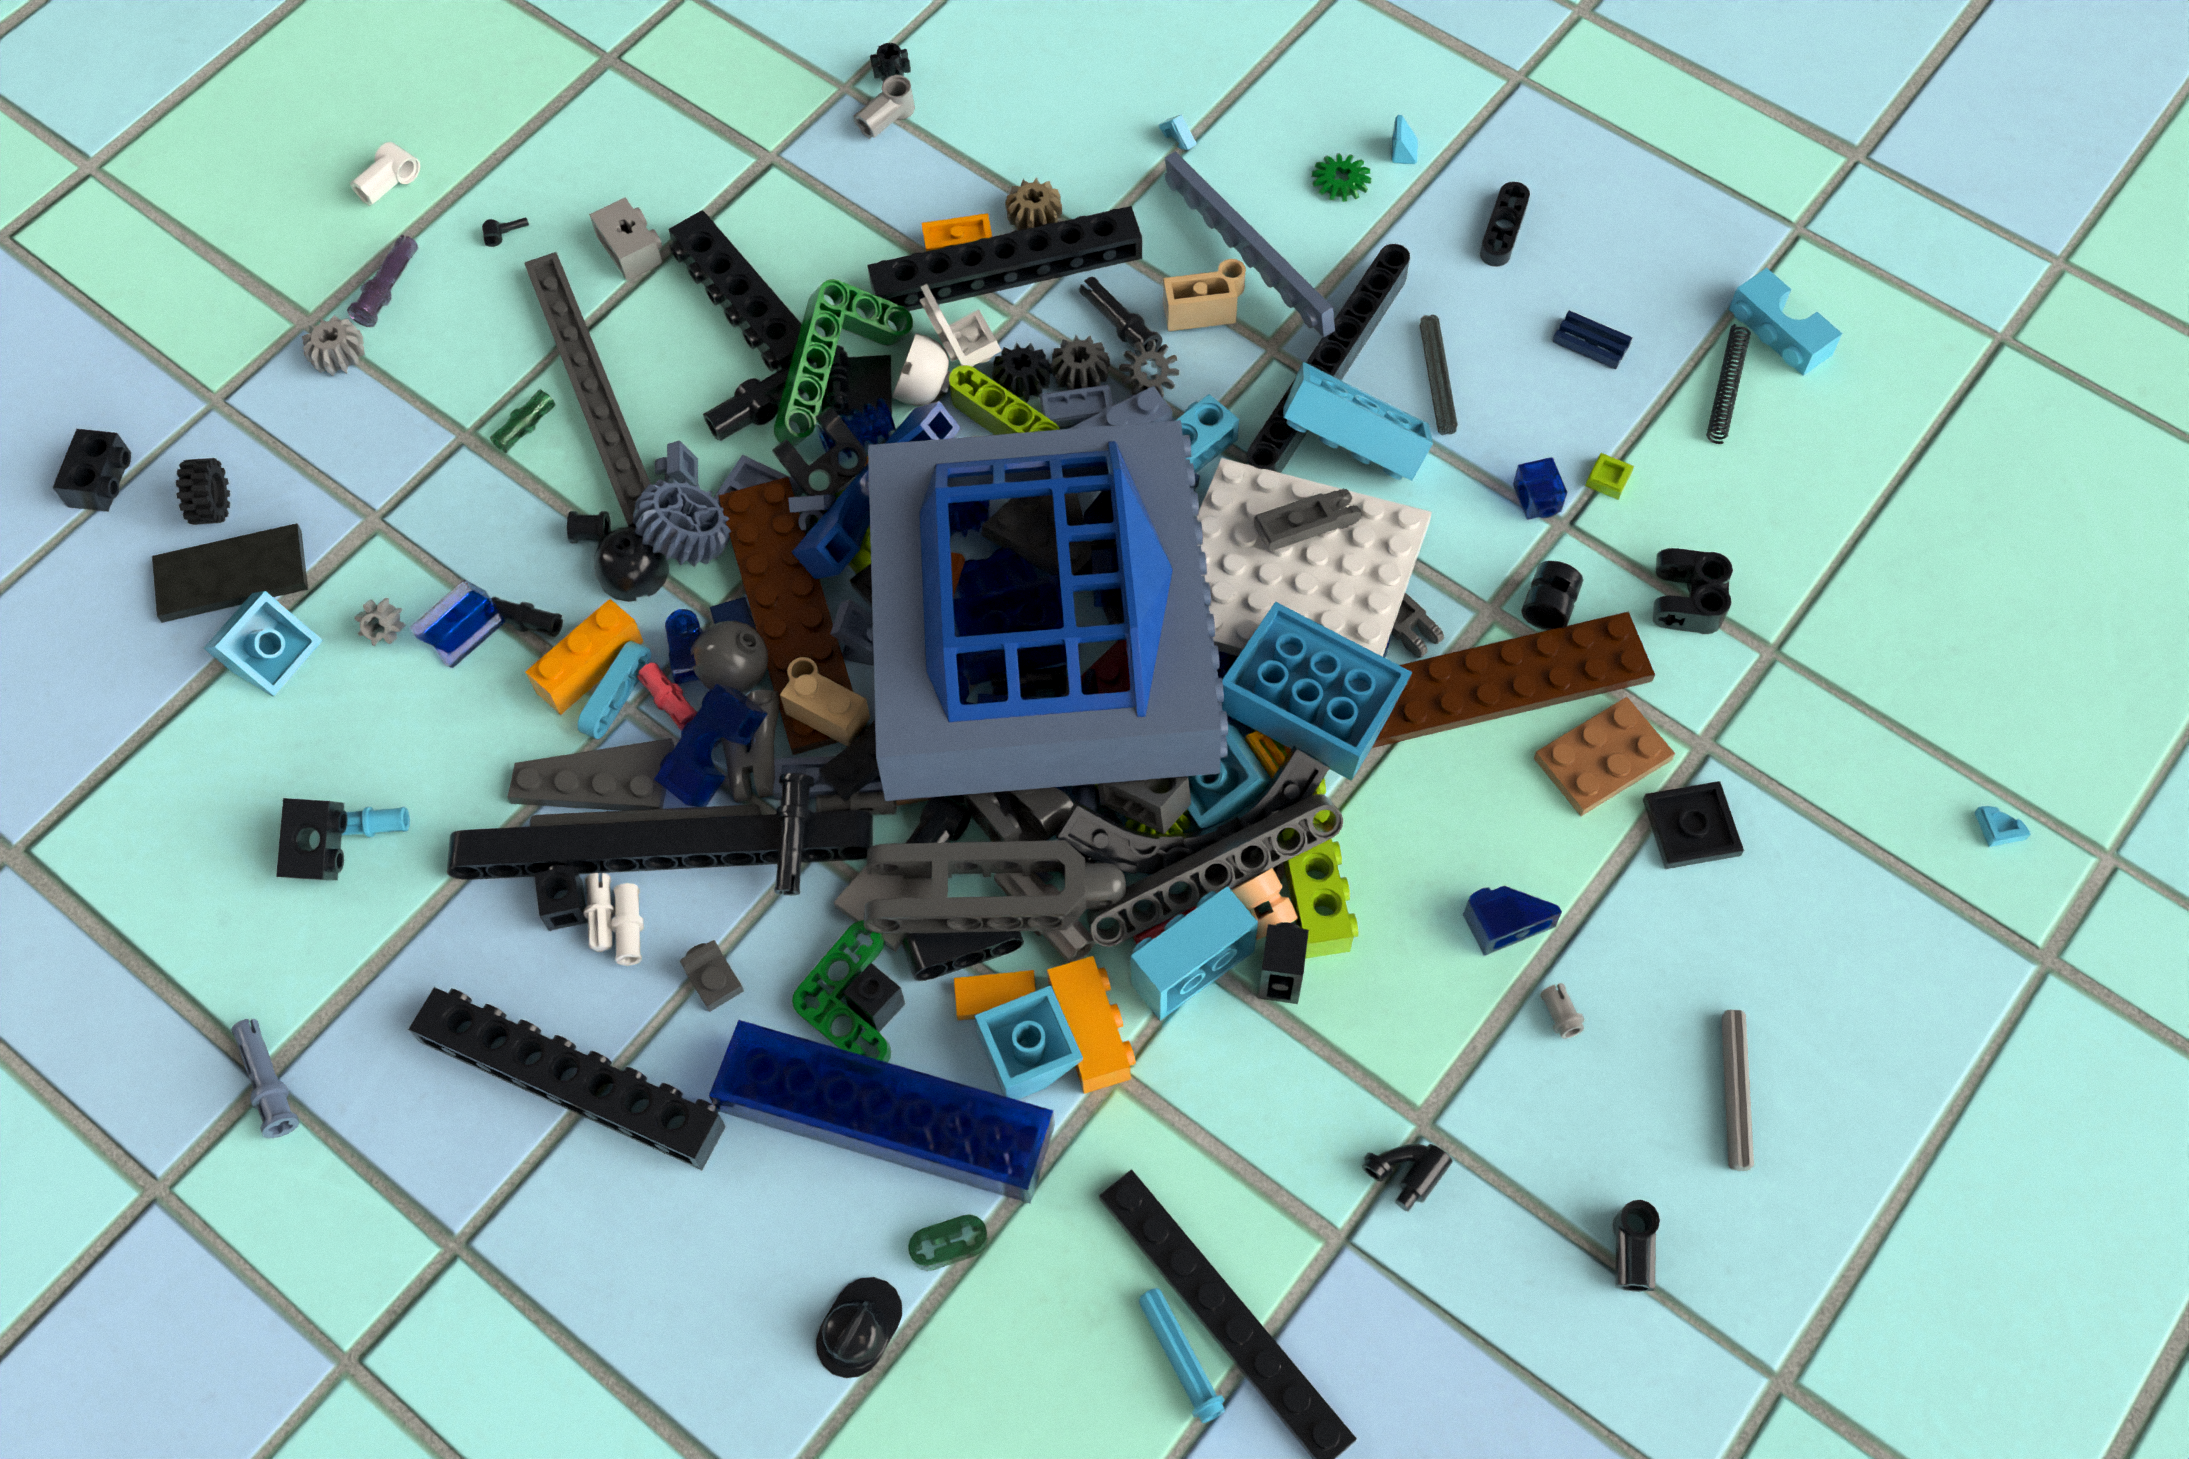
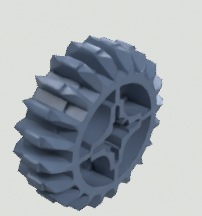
M670 478L667 482L658 479L654 485L649 484L643 490L642 495L638 497L635 504L632 521L636 525L635 533L643 536L642 544L653 546V553L660 552L666 555V561L669 558H673L680 565L688 561L694 567L699 562L708 564L710 560L717 559L722 554L730 540L729 533L732 532L726 525V521L729 518L724 516V509L721 507L720 500L712 497V491L705 492L701 490L699 484L696 486L689 485L686 479L681 483H678L673 478Z

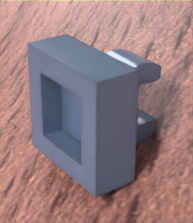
M680 440L667 444V457H662L655 461V474L665 473V482L670 478L675 479L678 483L686 479L689 485L696 486L698 485V458Z
M836 496L788 498L790 512H802L799 517V527L801 530H810V518L815 515L820 520L826 513L824 510H828L836 501Z

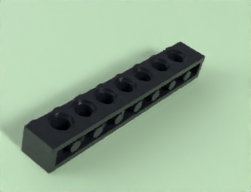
M1132 206L1093 215L1080 216L1062 222L1048 223L1026 230L1013 231L990 238H981L963 244L949 245L945 248L914 253L891 260H882L878 263L869 264L867 267L873 295L898 304L908 311L923 308L920 299L924 298L925 295L921 286L925 284L928 285L939 305L1142 259V234Z
M434 987L408 1029L420 1043L700 1170H703L726 1127L718 1114L719 1109L713 1104L702 1099H697L695 1103L682 1098L683 1093L680 1090L666 1083H661L659 1087L646 1082L647 1077L633 1068L625 1067L624 1071L612 1067L610 1066L612 1062L597 1052L590 1051L588 1055L575 1050L576 1045L564 1037L555 1035L553 1039L540 1034L541 1030L528 1021L520 1019L518 1024L505 1019L507 1015L503 1011L492 1005L485 1004L483 1008L471 1004L472 999L456 989L451 988L447 993ZM471 1021V1025L466 1031L456 1033L457 1028L463 1022ZM506 1036V1041L502 1046L491 1049L494 1040ZM542 1052L540 1059L536 1063L525 1065L527 1058L531 1054ZM569 1068H577L573 1078L566 1081L560 1080L564 1071ZM608 1083L613 1084L610 1093L603 1097H596L599 1087ZM649 1100V1104L644 1111L631 1113V1109L637 1101ZM685 1116V1121L681 1127L674 1130L667 1129L668 1122L673 1117Z

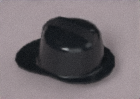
M875 1277L860 1278L848 1284L838 1295L823 1320L816 1338L817 1355L822 1365L833 1375L843 1378L860 1377L871 1371L880 1360L898 1329L902 1318V1301L897 1290L885 1280Z

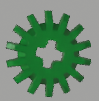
M1337 153L1336 162L1330 156H1325L1324 161L1326 163L1317 162L1315 164V167L1320 170L1312 171L1311 177H1318L1312 184L1314 187L1322 185L1323 187L1318 193L1323 195L1328 192L1330 200L1334 201L1335 197H1342V202L1347 201V196L1350 195L1357 199L1359 198L1358 189L1366 193L1368 188L1364 183L1371 184L1372 178L1365 175L1370 174V168L1361 167L1364 165L1362 159L1351 163L1354 158L1351 154L1345 161H1342L1341 154ZM1340 171L1342 174L1349 173L1347 181H1343L1341 178L1334 179L1336 172Z

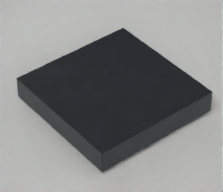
M1720 781L1645 794L1643 803L1665 869L1739 857L1744 852Z

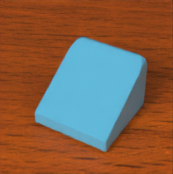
M1397 115L1392 135L1391 161L1393 163L1416 164L1417 137L1404 117Z

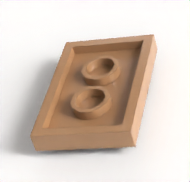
M1625 697L1536 751L1534 760L1578 814L1583 816L1672 761L1675 752L1630 699Z

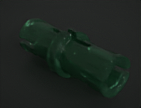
M539 389L520 409L515 408L510 413V418L490 436V440L499 450L507 453L526 433L531 434L536 429L535 425L556 406L554 400L546 392Z

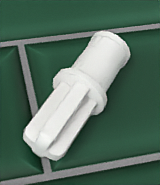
M598 873L590 874L585 878L587 885V907L583 909V914L588 919L589 948L596 952L611 949L613 945L611 920L615 915V907L611 905V876L606 873L601 875L602 882L598 881Z

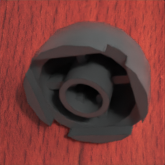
M723 621L714 624L702 632L695 639L691 647V655L694 654L696 665L693 667L696 676L705 687L724 697L728 693L738 694L736 697L744 696L759 684L768 668V649L764 639L755 629L739 621Z

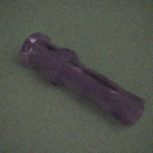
M400 235L376 275L372 280L363 283L361 287L362 293L358 300L351 303L348 307L347 312L349 316L360 325L374 327L378 322V313L383 306H387L391 301V290L418 249V244L409 236L405 238L404 235Z

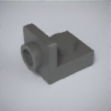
M715 940L707 944L701 943L694 946L680 960L686 975L709 1012L744 992L741 983L722 955Z

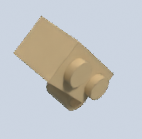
M1227 259L1220 263L1217 272L1163 278V307L1168 331L1236 323L1237 300L1245 287L1246 268L1244 264L1237 259Z
M800 657L793 660L787 669L789 682L780 694L785 713L845 746H850L870 719L866 698L820 675L816 663L810 658Z

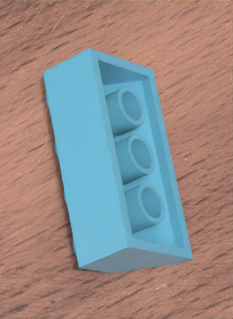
M1305 362L1300 366L1283 408V418L1287 419L1286 423L1299 432L1305 433L1309 430L1319 435V440L1332 448H1338L1340 445L1352 451L1350 453L1351 456L1362 463L1370 464L1372 461L1383 466L1382 470L1395 479L1401 480L1402 477H1405L1412 481L1433 445L1429 424Z

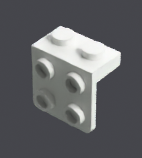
M928 285L921 286L925 297L920 299V302L952 362L959 359L961 365L974 366L978 363L989 361L995 354L1002 351L979 309L948 325Z

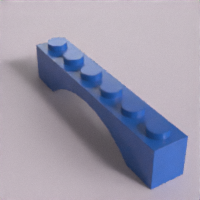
M938 401L914 408L884 444L950 439L958 433L961 427L942 403ZM868 463L792 551L793 555L814 579L839 575L861 549L862 540L870 526Z

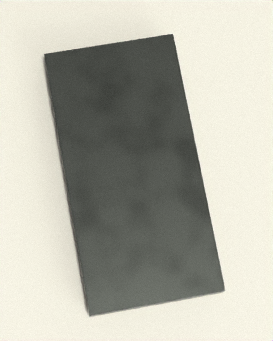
M297 523L152 556L157 617L162 623L242 605L255 592L266 591L272 597L308 590L302 531Z

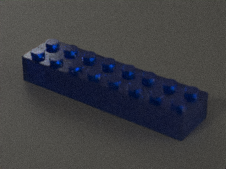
M742 1020L737 1022L709 1093L710 1100L719 1109V1112L1026 1203H1031L1055 1128L1054 1110Z

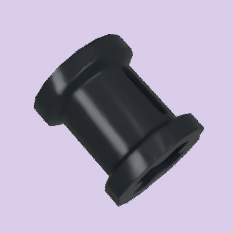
M570 511L568 514L567 536L570 543H578L579 540H599L600 542L611 532V521L607 511H601L599 515H579L577 511Z

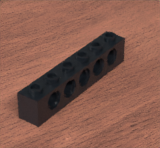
M701 210L669 228L672 240L669 248L674 258L679 263L684 261L696 284L702 283L706 287L705 290L711 302L715 306L720 304L723 307L724 314L729 323L734 328L736 326L740 327L751 349L757 348L761 352V357L767 368L771 372L775 370L778 372L790 365L802 324L710 217ZM806 357L809 365L815 363L813 359Z

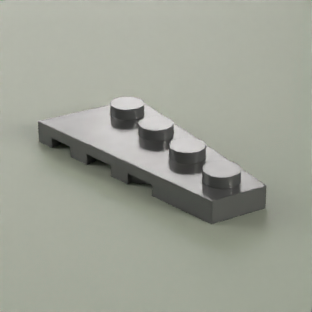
M668 738L517 762L514 764L507 798L511 804L619 811L663 809L674 749L673 740Z

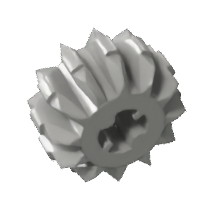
M334 315L327 322L320 318L318 326L308 325L309 334L302 336L304 355L319 373L327 371L334 376L338 370L347 373L348 366L350 365L359 366L358 357L365 355L364 338L360 330H357L356 326L348 318L340 320Z

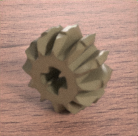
M1037 177L1033 183H1028L1023 179L1021 187L1012 186L1010 195L1007 196L1005 201L1007 219L1010 225H1015L1017 231L1043 226L1048 223H1057L1058 219L1061 218L1062 204L1058 189H1052L1050 181L1040 184Z

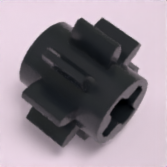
M885 43L878 46L877 55H870L875 79L881 78L884 82L890 76H904V73L911 72L907 49L901 50L895 43Z

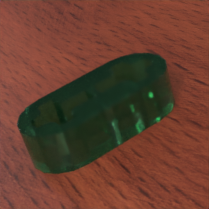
M970 1214L962 1215L915 1232L909 1241V1255L914 1265L919 1269L925 1271L936 1270L982 1253L987 1246L988 1233L984 1222L980 1218ZM970 1226L973 1232L980 1231V1234L975 1236V1244L967 1246L965 1240L950 1242V1240L963 1235L962 1228ZM925 1240H930L932 1245H939L945 1242L947 1244L934 1250L935 1257L932 1259H926L924 1254L917 1255V1252L922 1250V1242Z

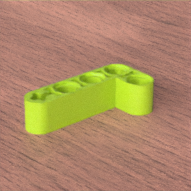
M962 365L956 367L950 373L949 386L953 406L993 435L1060 430L1056 423L976 368Z

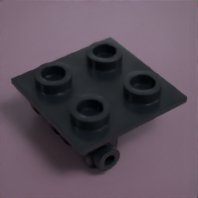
M837 345L822 400V411L830 406L839 417L892 414L891 355L848 357L844 348Z

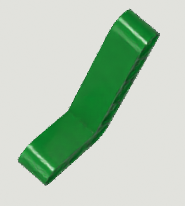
M836 279L826 280L811 294L774 424V434L779 443L787 439L793 446H797L813 433L817 423L815 417L819 414L841 329L879 344L891 346L908 334L913 327L912 315L906 308ZM824 295H828L833 300L834 305L827 303ZM856 308L861 309L866 318L861 317L857 313ZM888 320L895 324L897 331L891 329ZM815 326L821 327L826 337L819 335ZM806 357H810L816 362L817 369L808 364ZM798 389H802L807 393L809 401L799 396ZM789 420L799 426L800 433H796L790 428Z

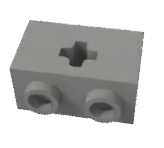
M626 197L589 214L597 238L626 281L662 264L659 249L663 248L659 236L654 229L649 231L646 228L647 222L639 207L633 209Z

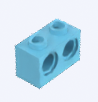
M1210 394L1201 401H1196L1189 405L1184 414L1177 419L1181 420L1183 435H1190L1191 457L1186 459L1193 463L1194 473L1200 471L1238 440L1239 419Z

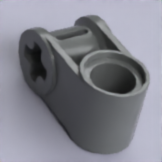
M1056 787L1010 791L1009 799L1012 810L1028 823L1032 830L1042 839H1047L1058 830L1074 805L1071 799Z

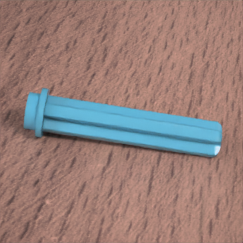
M1154 1288L1140 1296L1139 1304L1195 1408L1192 1411L1193 1417H1199L1202 1423L1215 1419L1225 1411L1222 1405L1225 1399L1222 1395H1216L1161 1290Z

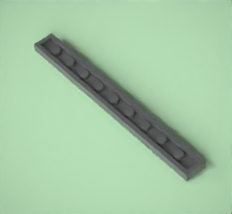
M557 252L524 262L628 527L636 528V525L632 522L635 504L638 497L642 495L643 490L650 484V481Z

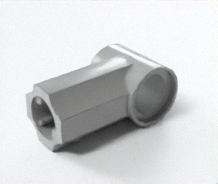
M894 75L883 82L882 92L853 116L854 122L862 134L869 139L875 138L895 120L906 119L913 114L915 105L910 81L902 75Z

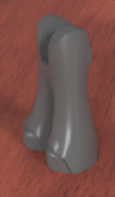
M755 690L750 692L747 696H744L746 707L738 698L721 697L707 705L711 721L723 745L730 790L736 803L752 799L750 777L752 772L759 797L773 796L775 781L774 739L780 708V697L777 691ZM747 713L751 731L750 751L748 747Z

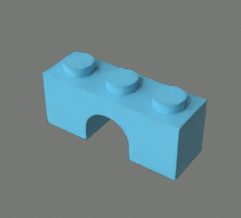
M1765 268L1736 289L1729 311L1734 314L1738 321L1743 322L1758 335L1763 343L1776 351L1789 366L1794 367L1804 376L1834 354L1843 333L1818 312L1801 320L1786 316L1782 311L1792 289L1768 268Z

